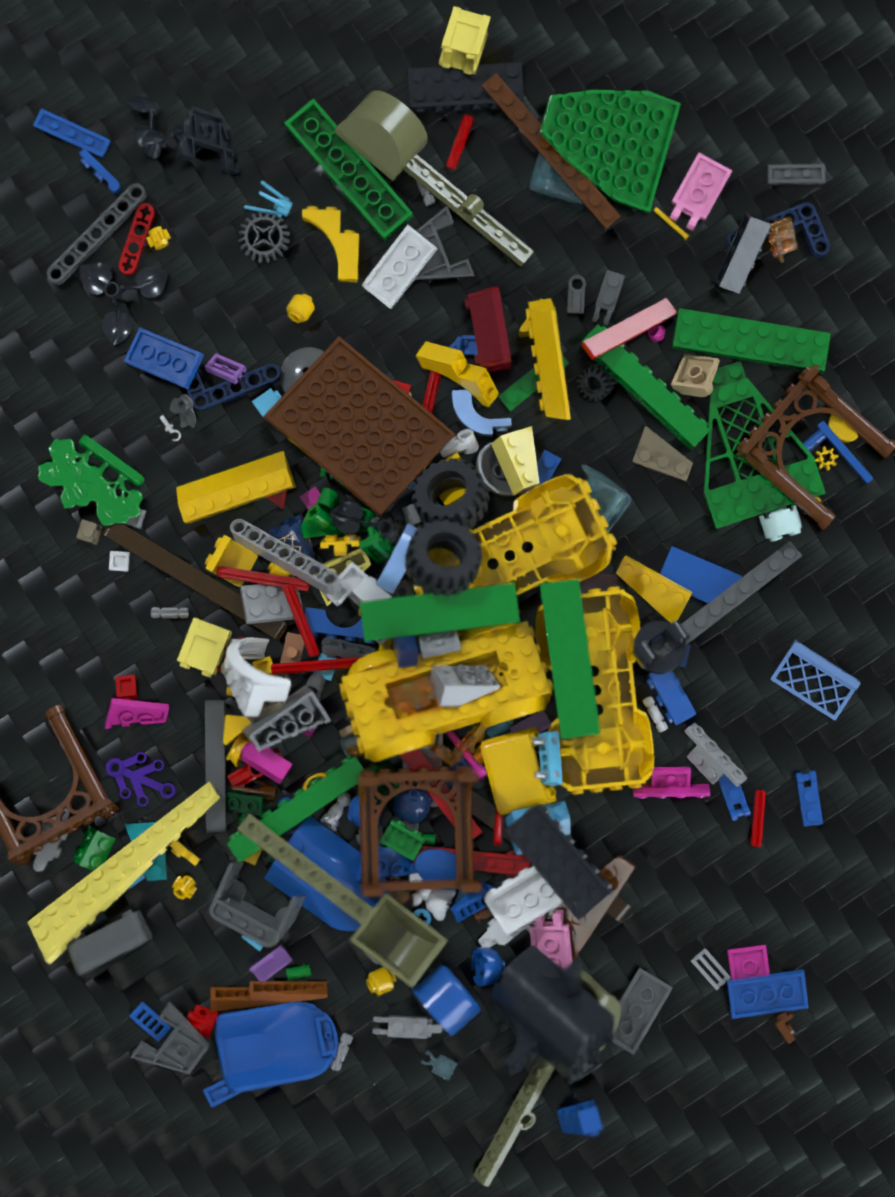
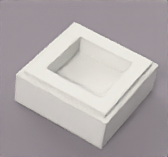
M110 551L109 570L128 572L130 552Z

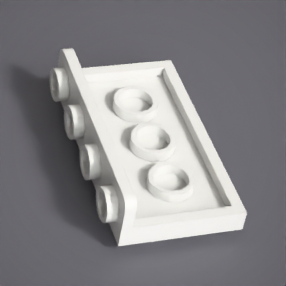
M534 867L523 869L519 872V876L514 879H507L502 883L501 887L498 889L493 888L485 894L484 901L507 937L563 903Z

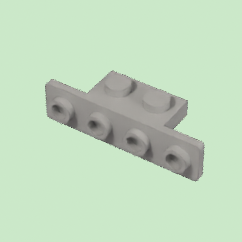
M696 723L685 730V733L697 744L687 758L712 784H715L724 774L737 787L748 779L743 771L731 761L728 755L724 754L717 744Z

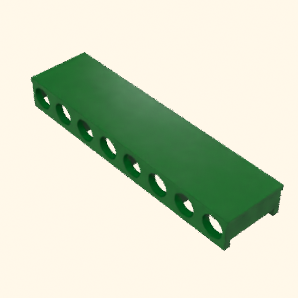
M579 579L540 584L561 739L600 734Z
M514 582L469 587L466 591L461 590L460 594L454 595L451 593L447 597H444L443 594L435 596L433 592L360 602L365 641L520 622Z

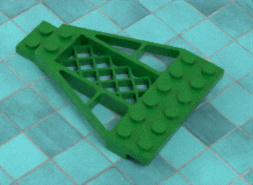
M741 361L717 368L712 382L713 391L709 395L708 428L710 431L707 434L703 493L715 529L795 504L762 474L751 477L755 468L744 458H737L733 454L737 444L741 443L739 440L743 432L746 434L750 433L745 430L749 420L759 425V427L763 424L760 421L764 417L761 404L770 413L774 409L750 380L746 378ZM752 398L753 403L747 401V399ZM741 402L737 410L728 406ZM743 402L753 407L749 416L739 412ZM723 407L719 415L718 409ZM725 408L735 413L731 422L721 418ZM755 409H756V412H757L759 421H757V420L751 418V416H752V414L754 413ZM737 414L747 419L743 428L733 424ZM713 419H715L726 453L711 458ZM722 422H724V423H726V424L729 425V427H728L726 433H725V430H724V427H723ZM731 426L741 431L737 440L727 436ZM790 429L785 438L791 437L807 456V459L784 466L787 473L812 496L817 497L826 494L813 455ZM766 437V440L763 441L765 443L763 449L765 450L768 445L769 452L775 450L774 442L776 440L772 437ZM728 440L735 443L732 451L730 449ZM772 455L771 458L768 457V460L777 467L776 455ZM728 458L735 482L709 490L710 462ZM734 458L741 461L738 468L736 467ZM743 463L753 467L749 477L739 472Z

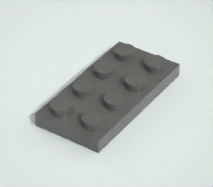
M638 968L619 1001L621 1009L620 1020L612 1042L634 1055L673 987L643 969Z

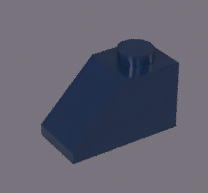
M415 636L391 638L398 668L417 666L418 648Z

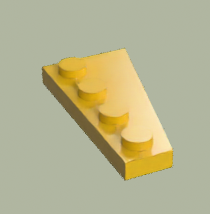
M628 556L623 558L616 572L619 577L670 623L679 619L693 593Z

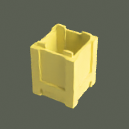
M454 6L441 48L443 50L439 65L445 68L454 67L464 70V73L470 75L476 74L488 34L487 29L490 16L479 15Z
M193 618L177 661L181 662V667L190 669L191 666L203 670L202 675L211 678L212 674L217 675V665L220 667L226 650L223 651L224 647H227L233 633L200 619Z

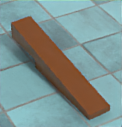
M250 981L249 987H211L210 1012L327 998V981Z

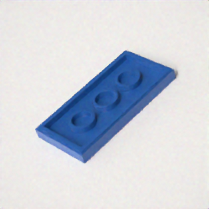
M139 327L123 362L185 389H189L204 354Z
M673 546L660 572L664 577L693 592L691 597L705 603L711 602L742 578L739 574Z
M804 970L727 980L732 1019L808 1008Z

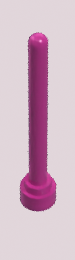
M453 730L446 732L447 736L473 768V771L478 773V782L487 777L486 767L478 764Z

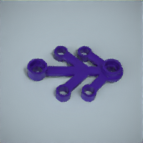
M138 752L135 756L123 761L118 758L110 759L106 764V772L111 777H115L120 789L119 794L121 798L128 799L132 795L131 789L126 787L123 775L130 778L138 798L137 803L140 806H147L149 804V798L144 794L141 783L160 791L164 798H172L176 794V788L173 784H162L143 776L153 771L163 770L165 764L162 760H155L153 764L132 771L127 769V767L135 763L146 762L147 755L144 752ZM139 754L144 755L143 761L138 760ZM156 762L162 763L160 769L155 767ZM114 764L119 766V770L116 772L112 769ZM167 787L172 789L171 794L165 793ZM124 789H127L129 791V795L127 797H124L122 795V791ZM141 797L146 798L147 802L145 804L140 803Z

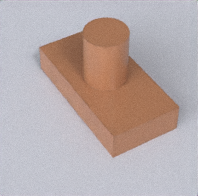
M287 632L280 663L301 662L304 649L301 635Z

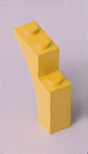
M308 206L307 209H302L303 220L319 228L333 245L338 259L339 282H358L359 234L353 230H345L344 233H341V210H337L336 207H326V210H318V207Z
M425 342L416 354L422 368L440 373L452 379L475 396L483 406L490 407L499 394L487 369L468 364L460 350Z

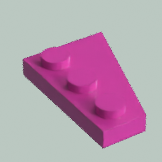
M112 698L105 721V729L112 728V725L122 724V727L130 726L129 723L140 722L142 725L165 723L169 712V704Z

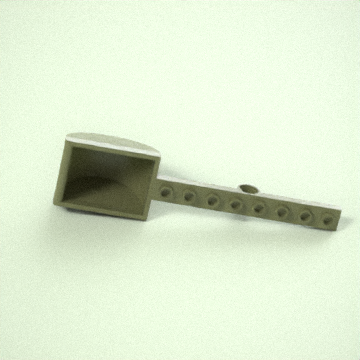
M371 91L358 107L335 129V133L392 181L405 170L521 267L533 254L534 251L483 210L484 203L478 196L471 194L467 197L417 155L427 144L426 130L417 116L397 98L382 91Z
M251 814L246 817L237 829L292 871L299 879L309 884L359 922L361 926L350 941L411 988L414 987L447 943L443 936L386 893L375 908H372Z
M582 970V988L615 1016V1033L621 1014L619 1002L588 973ZM541 1055L474 1173L475 1178L483 1186L489 1187L519 1131L530 1128L535 1122V1115L531 1110L554 1070V1067Z

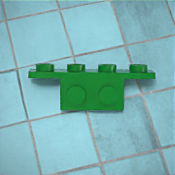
M372 526L369 527L370 537L359 542L360 549L377 564L389 560L395 547L379 531H376Z

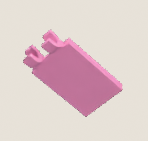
M698 153L671 202L676 206L669 219L676 222L681 212L691 217L686 228L693 231L699 218L703 221L707 218L732 170Z
M556 909L555 913H553V921H545L544 914L535 920V924L530 925L531 946L534 945L555 964L566 968L572 963L569 924H563L564 910Z

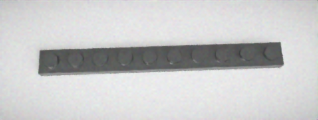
M792 542L786 543L683 622L681 625L689 634L686 645L800 559L802 555ZM664 638L651 647L658 657L657 660L673 651Z

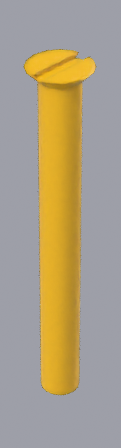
M657 207L654 209V212L683 236L685 240L690 236Z

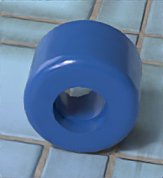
M444 965L436 968L412 989L422 1004L451 1036L456 1034L479 1014L481 1010L480 1005L450 969Z

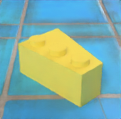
M532 426L502 435L491 443L514 496L527 492L539 484Z
M360 546L347 552L346 556H338L322 564L335 571L338 576L351 562L363 572L371 565L366 553L360 549ZM320 590V593L326 605L328 606L332 601L323 594V591Z

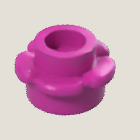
M657 325L648 330L650 340L658 342L665 337V329L662 325Z

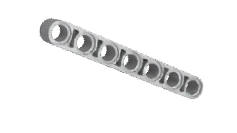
M236 519L231 523L230 529L237 543L328 595H336L340 592L341 583L335 571L245 520Z

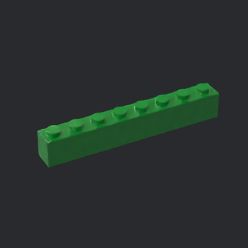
M350 755L341 761L343 764L338 769L335 766L325 772L326 777L321 780L317 777L309 783L311 787L305 791L301 788L293 794L295 798L289 802L285 799L277 804V810L274 812L269 810L261 815L262 820L260 822L278 836L282 835L356 785V774L360 773V770H365L357 756L352 758ZM239 831L229 837L231 841L227 843L239 863L261 849L245 835L240 834Z

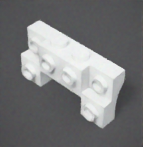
M353 562L338 576L341 583L340 592L336 595L323 593L336 606H339L347 596L359 607L361 601L392 597L390 592L376 586L377 581L373 577L366 575ZM387 638L378 639L376 641L381 645L387 640Z

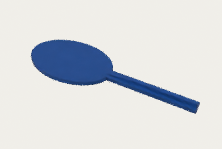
M429 849L417 856L415 867L422 879L456 878V856L454 853L442 849ZM479 881L481 883V886L485 888L487 891L493 888L498 889L494 886ZM448 888L443 890H457L458 888Z

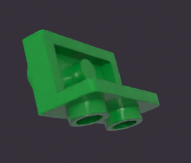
M399 820L391 821L379 843L414 861L425 841L422 838L423 834L414 829L411 832Z
M90 826L83 835L80 847L74 853L73 861L82 867L94 871L105 862L116 839Z

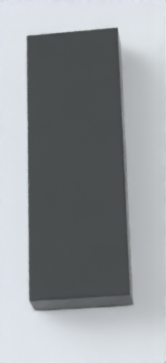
M825 164L768 165V185L825 184Z

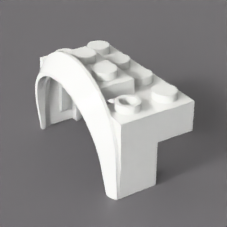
M266 638L231 639L229 646L226 648L225 660L221 664V672L224 674L227 684L230 686L232 694L236 698L244 716L259 717L264 701L285 702L291 686L290 679L262 673L244 660L265 658L264 653L269 639Z

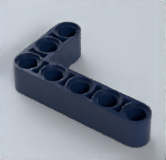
M803 203L766 218L775 225V230L770 231L765 239L800 226L814 257L822 258L829 251L830 243L817 211L811 203ZM808 209L811 215L804 217L801 210ZM784 216L792 217L793 223H785ZM814 226L817 228L818 233L813 235L809 232L808 228ZM737 230L731 232L726 239L728 249L731 245L730 239L735 236ZM816 244L824 245L825 251H817Z
M275 364L265 365L243 374L241 378H237V383L241 384L242 388L239 392H233L231 388L234 383L230 381H225L205 389L197 369L193 380L199 381V386L196 389L189 388L186 390L189 397L193 400L194 408L202 412L279 381L281 373ZM275 369L277 371L276 377H267L268 370ZM252 376L259 377L257 385L249 384V379ZM217 390L224 392V396L221 399L214 398V393ZM203 397L206 399L205 405L197 406L196 400Z

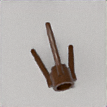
M257 779L251 781L263 786L260 787V790L232 787V790L265 795V804L269 805V802H274L276 787L271 786V783H265Z

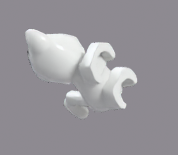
M418 872L410 874L408 880H423ZM416 890L411 895L412 907L419 906L422 900H424L427 910L433 914L436 920L442 921L451 905L456 890Z

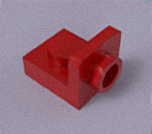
M135 674L116 677L117 699L139 701Z

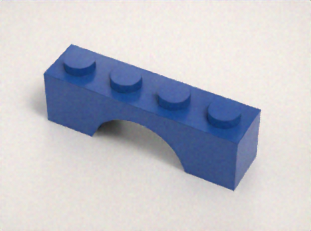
M306 607L305 616L313 636L318 637V633L326 634L325 638L337 639V636H344L345 640L356 642V638L364 639L362 618L354 626L341 628L329 621L325 610ZM364 640V643L375 644L376 640Z

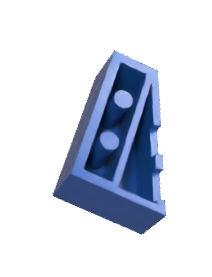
M673 671L666 674L650 673L647 675L648 679L646 682L651 690L655 689L658 695L655 698L660 707H665L667 711L665 716L670 724L674 723L676 726L696 715L692 704Z
M594 1100L556 1110L563 1133L594 1136L599 1134V1130H603Z

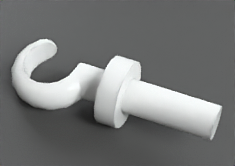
M164 415L160 416L159 418L166 426L165 431L170 433L177 432L179 437L172 440L178 441L181 438L180 432L172 428L174 425H170Z

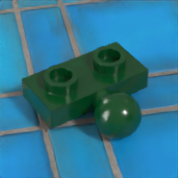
M229 790L226 792V811L241 813L238 818V825L240 826L249 814L261 816L265 813V795Z

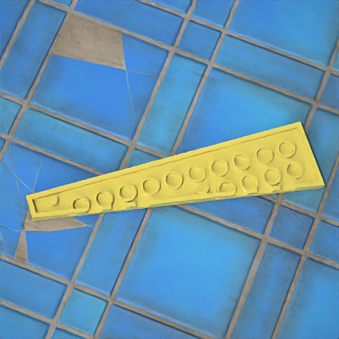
M211 782L201 787L28 921V925L46 962L51 964L67 948V944L74 937L77 939L82 934L80 931L87 924L91 925L96 920L95 917L100 911H105L113 901L153 864L151 861L159 853L162 855L166 851L165 847L171 841H176L185 828L191 827L220 798Z

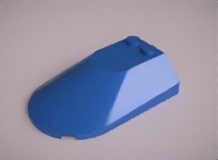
M311 815L289 840L288 844L372 908H375L385 893L388 894V891H383V896L363 897L359 891V882L361 881H356L361 852ZM277 860L273 862L265 876L267 881L291 898L300 894L307 895L302 906L331 927L343 931H356L360 928L361 924L309 884L299 879L287 867ZM386 877L380 878L379 881H386Z
M291 1002L223 1014L216 1017L215 1040L223 1079L231 1094L314 1078L329 1067L337 1053L338 1036L333 1021L326 1013L311 1003Z

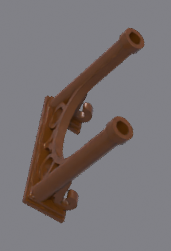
M815 364L812 368L808 366L799 375L798 379L800 381L797 385L792 383L785 391L788 395L784 399L779 398L773 405L775 410L771 414L769 412L765 414L760 420L763 424L759 428L755 426L748 434L750 439L745 438L736 448L738 452L735 456L741 459L744 458L818 523V526L824 530L836 515L797 483L787 473L783 465L782 446L791 427L806 416L818 413L830 414L844 422L884 458L895 449V441L888 439L836 394L825 379L816 375L819 370ZM807 395L812 399L811 409L802 410L799 408L798 401L802 396ZM817 398H819L829 408H816ZM793 401V408L799 415L795 413L790 416L782 414ZM776 420L780 425L778 431L781 434L780 437L775 432L766 433ZM766 437H773L776 440L775 450L768 452L762 448V442ZM776 455L777 467L768 460L767 456Z
M62 705L50 708L45 712V716L50 722L73 769V784L68 796L54 810L36 817H23L13 814L5 807L0 798V836L8 850V859L17 865L29 863L31 861L30 858L35 856L33 853L41 851L44 848L43 846L48 843L53 844L59 841L60 837L66 833H74L80 825L92 823L97 816L105 817L106 819L116 814L115 811L119 810V807L108 799L65 716V710ZM80 779H81V781H82V783H83V785H84V787H85L87 793L82 792V791H77V790H78V787H79ZM74 797H85L86 805L79 810H73L71 804ZM67 808L74 816L62 822V817L66 813L65 809ZM9 817L20 821L17 831H15ZM38 822L53 824L54 827L42 833V825ZM27 823L35 824L37 827L36 833L25 838L22 835L25 825Z

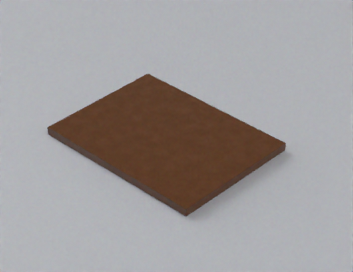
M340 336L263 417L380 517L455 436L452 430Z

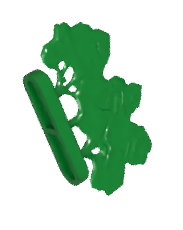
M83 435L79 440V445L86 450L85 453H78L71 439H55L48 448L53 461L38 466V479L50 487L63 486L64 490L60 498L65 509L72 508L74 505L87 506L90 501H95L97 504V516L103 526L113 525L114 523H126L130 517L136 518L141 514L139 505L143 500L142 493L137 490L128 491L124 485V481L127 480L139 487L145 480L141 474L86 435ZM90 454L103 463L101 467L88 464ZM76 458H82L79 462H76ZM107 466L119 474L117 481L109 482L102 477V472ZM111 484H115L114 488H111L109 486ZM118 485H120L119 489H122L120 497L116 495ZM125 492L128 493V497H124Z

